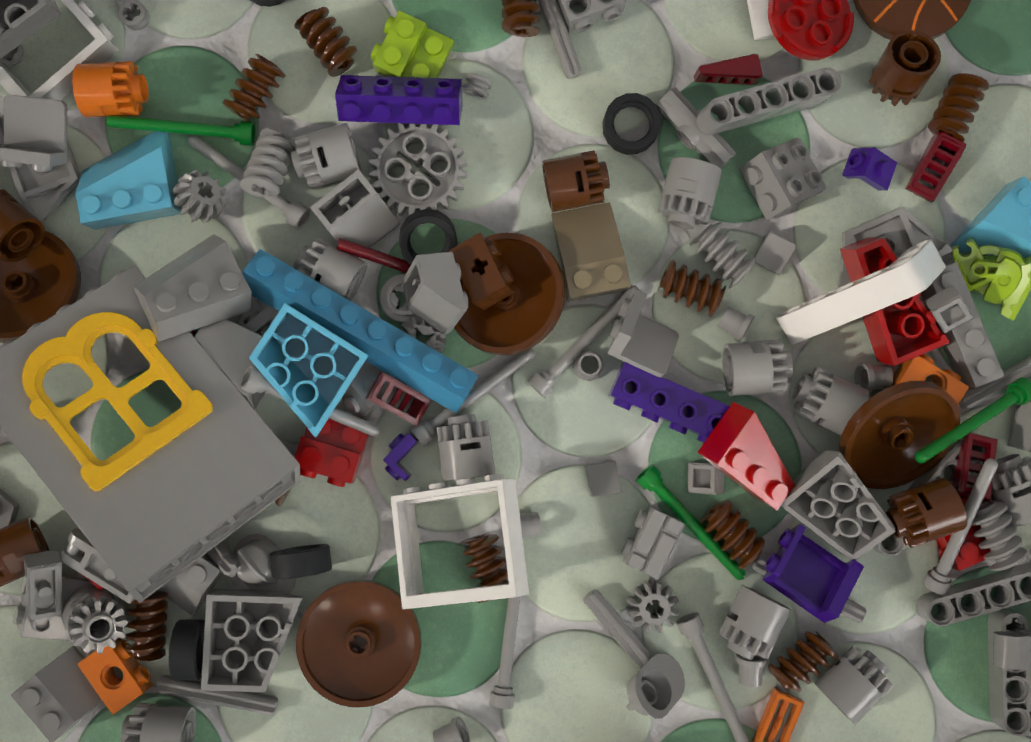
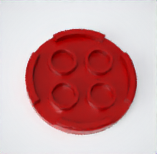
M769 0L768 20L773 35L786 51L800 59L817 61L828 58L843 48L852 34L854 13L851 12L847 0Z

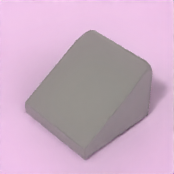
M769 232L764 236L754 256L756 259L755 264L780 275L797 245L775 233Z
M953 285L925 300L944 333L974 318Z
M616 461L585 465L591 497L622 492Z
M688 462V493L712 495L724 493L725 474L711 463Z

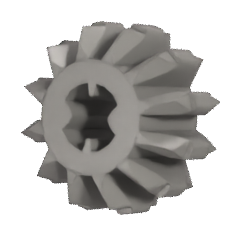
M196 169L189 174L185 173V175H182L172 192L176 196L173 205L182 207L180 216L189 214L191 222L200 219L203 223L219 217L227 202V199L224 197L226 188L218 186L219 178L211 179L208 171L201 175Z
M645 580L643 581L645 590L641 592L635 586L632 590L638 597L627 598L628 604L635 606L629 609L627 613L629 617H636L634 625L637 628L644 624L645 632L650 633L653 625H655L657 631L662 633V623L666 622L670 627L674 625L669 615H679V610L671 607L679 603V599L677 596H670L673 591L670 586L662 589V582L656 580L653 589H651V585ZM652 600H656L660 606L658 610L654 608V613H650L646 607L648 603L653 604Z

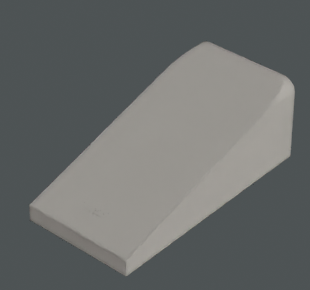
M52 550L25 555L24 570L28 620L63 615L62 562L59 552Z

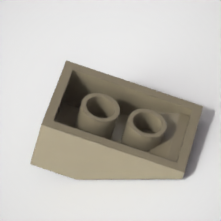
M610 202L551 214L568 302L623 292L631 287L626 259Z

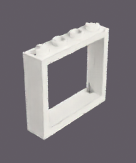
M61 0L95 40L32 94L1 61L0 84L10 95L61 101L73 91L72 77L77 64L105 63L119 51L111 41L114 35L103 23L97 25L92 20L96 15L83 1L77 3L76 0Z
M503 474L484 476L485 482L475 483V478L456 480L457 486L448 487L447 483L430 484L428 491L421 492L420 487L403 489V495L391 496L402 609L529 595L515 479H504ZM498 492L509 584L424 593L415 504Z

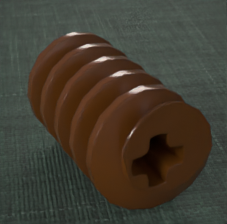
M502 0L504 7L502 9V17L504 19L502 21V29L504 32L519 37L538 35L539 29L531 26L539 23V17L531 14L539 11L540 5L532 2L536 0Z
M327 7L313 9L303 14L296 21L294 27L300 30L301 37L307 40L306 43L309 48L314 50L316 58L321 59L320 62L324 68L328 69V74L331 77L339 76L354 64L353 56L356 54L357 48L356 46L346 48L350 38L348 36L339 38L343 33V28L341 26L332 28L336 23V19L332 16L326 18L329 14Z
M256 53L255 55L258 59L250 58L248 60V64L253 70L243 68L241 72L246 80L237 78L235 81L240 90L231 89L229 91L234 101L224 99L222 102L227 109L245 121H250V117L260 119L261 116L255 108L266 109L267 107L261 98L267 97L272 99L273 95L268 90V87L279 88L280 86L274 77L285 78L286 76L277 65Z
M967 73L951 76L948 86L943 91V97L938 102V108L933 113V119L929 121L928 129L933 135L938 132H944L964 142V137L960 134L969 132V126L965 123L974 121V115L970 112H977L979 110L977 102L982 101L985 96L982 91L989 89L987 80Z
M671 260L664 271L657 291L663 288V298L665 299L672 292L675 293V303H678L685 297L687 308L694 301L697 302V312L699 313L707 306L709 307L708 316L712 317L722 301L726 285L721 289L722 281L719 278L715 279L710 285L709 274H704L699 280V271L697 269H694L687 275L688 267L685 264L676 271V261Z
M724 500L705 512L698 523L706 520L709 522L705 528L706 533L716 529L717 533L713 538L714 542L724 538L725 542L721 547L722 551L732 548L733 552L729 558L734 560L740 557L742 560L738 568L741 570L750 565L762 553L766 541L761 536L756 537L757 530L754 527L747 528L749 522L746 518L739 519L741 513L738 509L730 510L732 507L730 500Z
M481 534L460 542V544L470 545L462 553L466 556H473V559L466 566L477 569L476 572L470 575V579H480V583L475 587L509 584L508 580H504L508 577L507 569L500 568L506 563L504 557H496L502 552V547L492 545L499 539L497 534ZM491 600L477 601V602H478V603H482V602H487V601H491Z
M155 591L140 604L137 600H134L132 604H136V607L127 610V615L135 616L136 619L128 621L126 627L133 628L135 631L127 633L126 639L135 641V643L125 646V651L134 653L136 660L154 661L166 655V650L163 648L166 645V637L163 635L167 632V626L164 623L167 621L165 610L168 608V601L165 598L168 596V592Z
M809 631L805 632L804 635L808 643L799 639L795 641L798 652L788 647L786 652L789 659L779 655L777 657L780 665L779 668L771 663L768 664L771 674L789 694L790 688L799 693L802 691L799 680L807 684L811 683L808 672L816 676L820 675L817 667L818 664L826 668L830 667L826 658L828 655L836 660L839 659L835 650L817 631V635Z

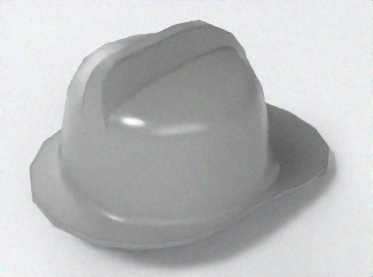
M261 534L247 535L240 539L234 547L233 556L241 564V570L236 574L251 590L279 591L290 594L296 583V578L274 579L272 577L270 553L280 549L267 536Z
M665 653L656 654L650 658L639 672L630 679L627 685L629 703L626 706L627 709L636 710V712L642 715H649L655 719L665 717L684 692L685 679L680 664L672 656Z

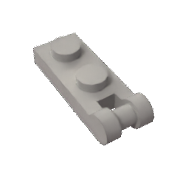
M79 528L73 529L68 537L69 545L64 547L60 553L61 561L130 604L136 600L127 591ZM80 550H82L83 552H85L84 557L81 556L82 553L80 552Z

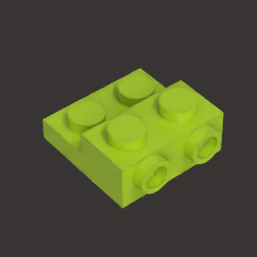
M399 10L396 17L390 16L384 27V33L387 35L382 44L376 43L374 46L371 60L374 61L373 67L375 72L383 76L439 78L455 43L453 39L427 28L425 22Z

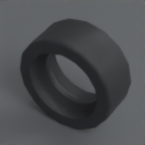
M626 93L615 98L608 106L602 122L603 135L607 143L615 151L625 155L639 154L647 150L655 142L661 128V114L656 104L647 96L639 93ZM627 107H635L647 115L649 129L642 139L627 141L617 135L614 129V119L620 110Z
M423 209L415 211L405 219L400 228L399 246L402 256L410 265L416 255H420L411 247V233L421 224H436L445 232L446 244L439 253L449 252V250L457 246L458 241L455 227L448 216L438 210Z
M327 544L297 546L270 553L272 577L274 579L307 577L325 573L332 569L330 546Z
M179 619L175 623L169 646V671L172 679L200 680L202 678L204 620Z

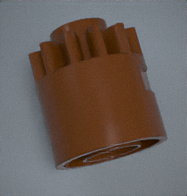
M915 30L902 31L893 36L875 65L872 76L869 79L870 84H876L872 93H880L882 95L881 102H885L887 99L892 100L893 106H897L900 100H902L904 105H908L912 98L916 99L940 64L941 51L937 43L927 34Z
M595 150L542 160L544 183L551 212L604 202V189L610 188L609 174L606 162H598Z
M1 189L0 259L5 262H17L31 255L39 247L44 238L45 228L43 223L5 189Z
M945 478L889 496L890 499H887L890 508H888L885 514L896 527L893 535L896 538L903 537L904 544L909 545L910 548L959 532L967 527V516L961 498L953 485Z
M31 516L0 529V587L25 576V555L50 551L42 531Z

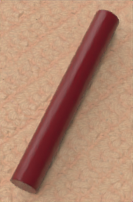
M339 238L336 246L337 250L407 273L411 266L404 259L343 238Z

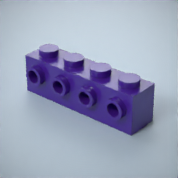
M341 75L335 92L338 121L460 125L463 107L462 79Z
M627 362L621 364L608 395L614 398L613 404L630 411L631 406L642 410L641 416L658 423L659 418L670 422L669 428L686 435L687 430L698 434L697 440L702 443L706 441L730 407L668 379L652 375Z

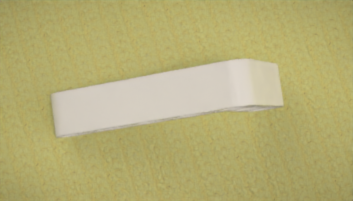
M928 239L907 249L890 266L781 313L776 318L791 345L919 294L931 285L946 266L932 239Z

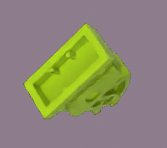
M972 238L966 240V244L971 247L969 253L963 254L959 251L958 245L953 246L954 262L958 263L969 292L974 290L983 295V300L998 305L1001 304V315L1014 321L1031 290V256L1024 258L1015 250L1001 248L996 245L978 247Z

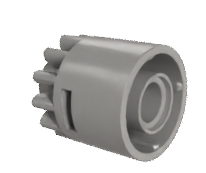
M347 123L295 137L297 149L291 151L293 165L298 177H306L307 183L311 188L346 179L358 169L362 173L357 149Z
M687 157L672 158L658 212L662 213V216L669 217L668 223L676 227L694 229L695 225H699V223L707 225L710 220L722 170L716 165L699 159Z
M318 238L317 241L314 240L312 247L306 245L301 249L293 268L351 301L365 276L367 263L351 254L337 250L334 245Z
M780 339L724 345L722 356L723 376L729 396L774 393L786 390L785 382H788V379H791L793 375V362L790 352L784 351V344L780 342Z
M815 367L812 374H804L800 378L794 389L792 399L797 401L794 405V414L842 435L853 414L868 401L869 391L823 368Z
M475 414L448 417V426L436 427L443 481L495 474L488 420L476 422Z
M1019 454L999 458L996 460L998 468L992 480L991 498L993 501H1003L1007 504L1005 513H1009L1012 516L1010 524L1016 527L1030 524L1031 458L1028 456L1021 459Z
M741 585L719 634L729 640L727 648L749 660H753L755 655L768 659L791 609L760 592Z
M88 586L74 592L65 602L62 610L64 626L73 644L83 648L85 653H89L90 650H96L98 654H102L104 647L109 645L110 648H115V640L125 637L123 628L128 624V621L125 618L123 608L110 591L106 589L100 591L95 586Z
M852 646L814 684L856 725L871 710V707L878 700H881L893 687V684L885 676L890 670L880 659L869 650L862 655L858 649Z
M139 702L138 706H134L133 715H127L123 722L121 742H194L196 710L194 707L173 705L162 707L160 704Z

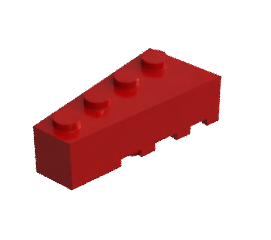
M867 237L840 248L850 282L886 268L897 260L885 238ZM920 294L862 317L877 362L896 366L950 343L946 335L941 333L936 326V319L931 311H927L921 302Z

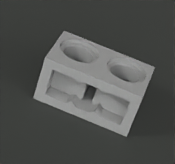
M557 0L568 33L575 30L577 32H584L594 25L593 23L605 20V22L612 21L622 14L626 4V0H611L609 2L601 0ZM578 4L583 6L585 10L581 13H575L570 7Z

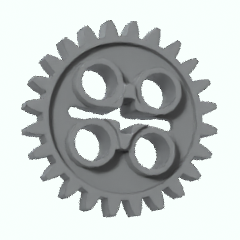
M398 123L399 132L397 133L387 129L390 138L386 140L379 137L378 139L382 149H372L378 159L369 160V164L377 169L369 172L371 179L378 180L372 184L375 191L382 190L379 196L383 201L389 198L387 206L390 210L398 205V214L400 216L405 213L406 209L409 210L410 215L415 211L423 209L438 210L440 205L448 210L447 199L458 200L454 190H464V185L458 180L467 178V173L459 170L467 166L465 159H458L464 154L463 148L454 149L458 144V139L454 137L447 140L450 134L449 130L446 128L441 133H438L439 126L437 124H433L431 129L427 127V124H421L420 127H416L415 124H409V128L405 129L401 123ZM413 143H420L423 145V149L418 154H411L408 152L409 146ZM397 153L405 155L416 167H421L423 164L425 173L439 181L440 185L435 186L419 171L414 174L412 166L403 159L398 158ZM436 161H444L448 164L443 172L439 173L432 170V166ZM401 166L405 168V172L401 177H390V171L394 167ZM425 184L429 187L426 195L420 197L413 194L417 185Z

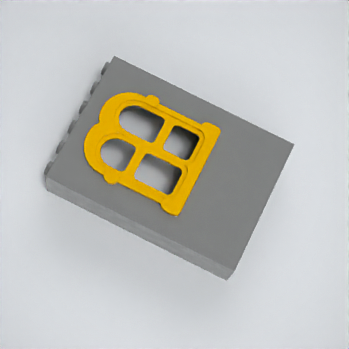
M134 265L128 270L119 271L112 277V280L101 287L90 289L83 298L72 305L68 304L61 307L48 320L32 325L27 330V333L16 340L7 341L0 346V427L127 591L140 604L301 481L300 464L190 332L158 342L134 291V286L145 279ZM107 333H120L128 337L150 363L147 371L120 388L115 387L92 358L94 342L100 336ZM62 363H71L79 366L93 382L92 388L66 406L57 407L47 396L43 388V379L46 373L52 367ZM163 380L178 397L182 405L180 409L157 425L148 427L130 407L129 399L153 382ZM101 399H105L111 404L135 435L131 443L106 460L97 459L70 424L74 416Z

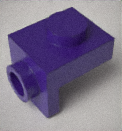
M875 147L853 148L842 175L847 179L859 178L878 191H888L897 162Z
M400 433L389 444L388 447L392 450L383 459L387 464L385 470L397 481L400 478L406 481L412 476L399 463L419 442L412 433H407L406 436Z

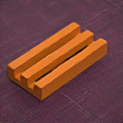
M774 687L752 742H763L780 699H782L765 742H774L789 703H792L793 707L778 741L789 742L805 702Z

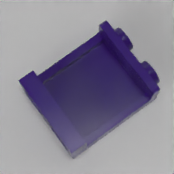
M802 524L791 530L787 528L778 540V544L781 545L777 553H773L765 563L764 568L767 571L762 580L823 623L839 618L864 566L854 559L844 563L803 535L806 527Z

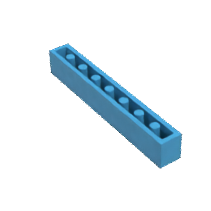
M262 249L257 251L242 272L252 291L251 295L278 311H280L284 303L288 304L369 355L365 360L369 364L454 413H457L479 376Z

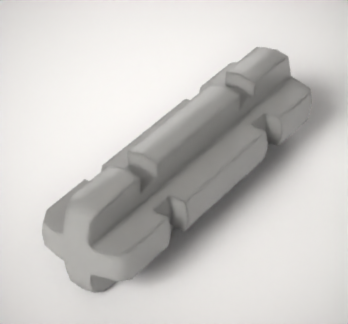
M222 541L207 552L224 575L234 577L241 570V564L234 558Z

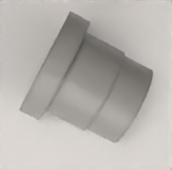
M728 306L717 326L734 336V340L740 343L755 316L751 314L747 316Z
M589 350L583 351L573 363L575 374L585 381L598 378L604 367L601 356ZM585 357H592L597 362V370L592 374L584 372L581 368V361Z
M868 362L859 363L855 370V383L866 388L869 393L873 389L889 388L893 383V371L888 365H871Z
M538 512L521 513L522 538L541 535V522Z
M736 653V662L739 664V683L748 687L761 686L764 666L767 665L768 659L755 655L753 660H749Z
M460 717L453 718L451 723L433 732L434 742H470L467 727Z

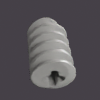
M269 128L263 129L260 132L256 147L252 151V157L248 161V167L243 173L244 177L240 181V187L246 193L256 197L277 196L280 193L279 186L283 184V176L288 172L287 166L292 162L290 157L291 151L295 150L292 143L282 133Z
M718 222L713 225L710 224L689 245L700 243L696 253L699 255L706 251L708 252L704 261L706 264L714 260L716 261L712 269L714 272L722 269L725 270L721 280L725 281L732 278L733 281L729 286L730 289L752 270L756 259L751 258L745 261L744 258L748 251L743 249L736 252L735 250L740 242L734 240L728 243L731 232L726 231L720 234L719 231L723 223Z
M1003 501L982 502L971 526L980 525L981 527L974 532L975 537L986 538V540L978 545L979 548H990L991 550L984 555V560L996 561V563L989 566L988 569L991 571L1009 569L1027 557V550L1020 547L1022 539L1019 536H1015L1017 527L1010 524L1012 516L1009 513H1005L1007 504Z

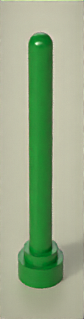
M118 115L106 117V124L113 128L233 138L235 142H239L240 145L254 146L255 123L251 121H241L240 124L235 123L234 126Z
M1020 377L1010 383L1004 396L916 452L915 460L918 463H925L1013 404L1025 405L1030 402L1031 381Z
M651 464L644 469L635 481L644 490L654 491L735 579L743 580L746 576L745 570H739V564L735 560H730V554L726 550L722 551V546L717 541L714 542V537L709 532L706 533L701 523H698V520L662 483V473L655 465Z

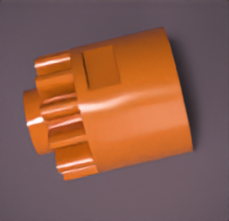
M133 61L77 64L74 68L72 77L74 98L80 113L84 117L140 115V112H143L142 104H145L149 97L148 84L144 74H138V66L134 65Z

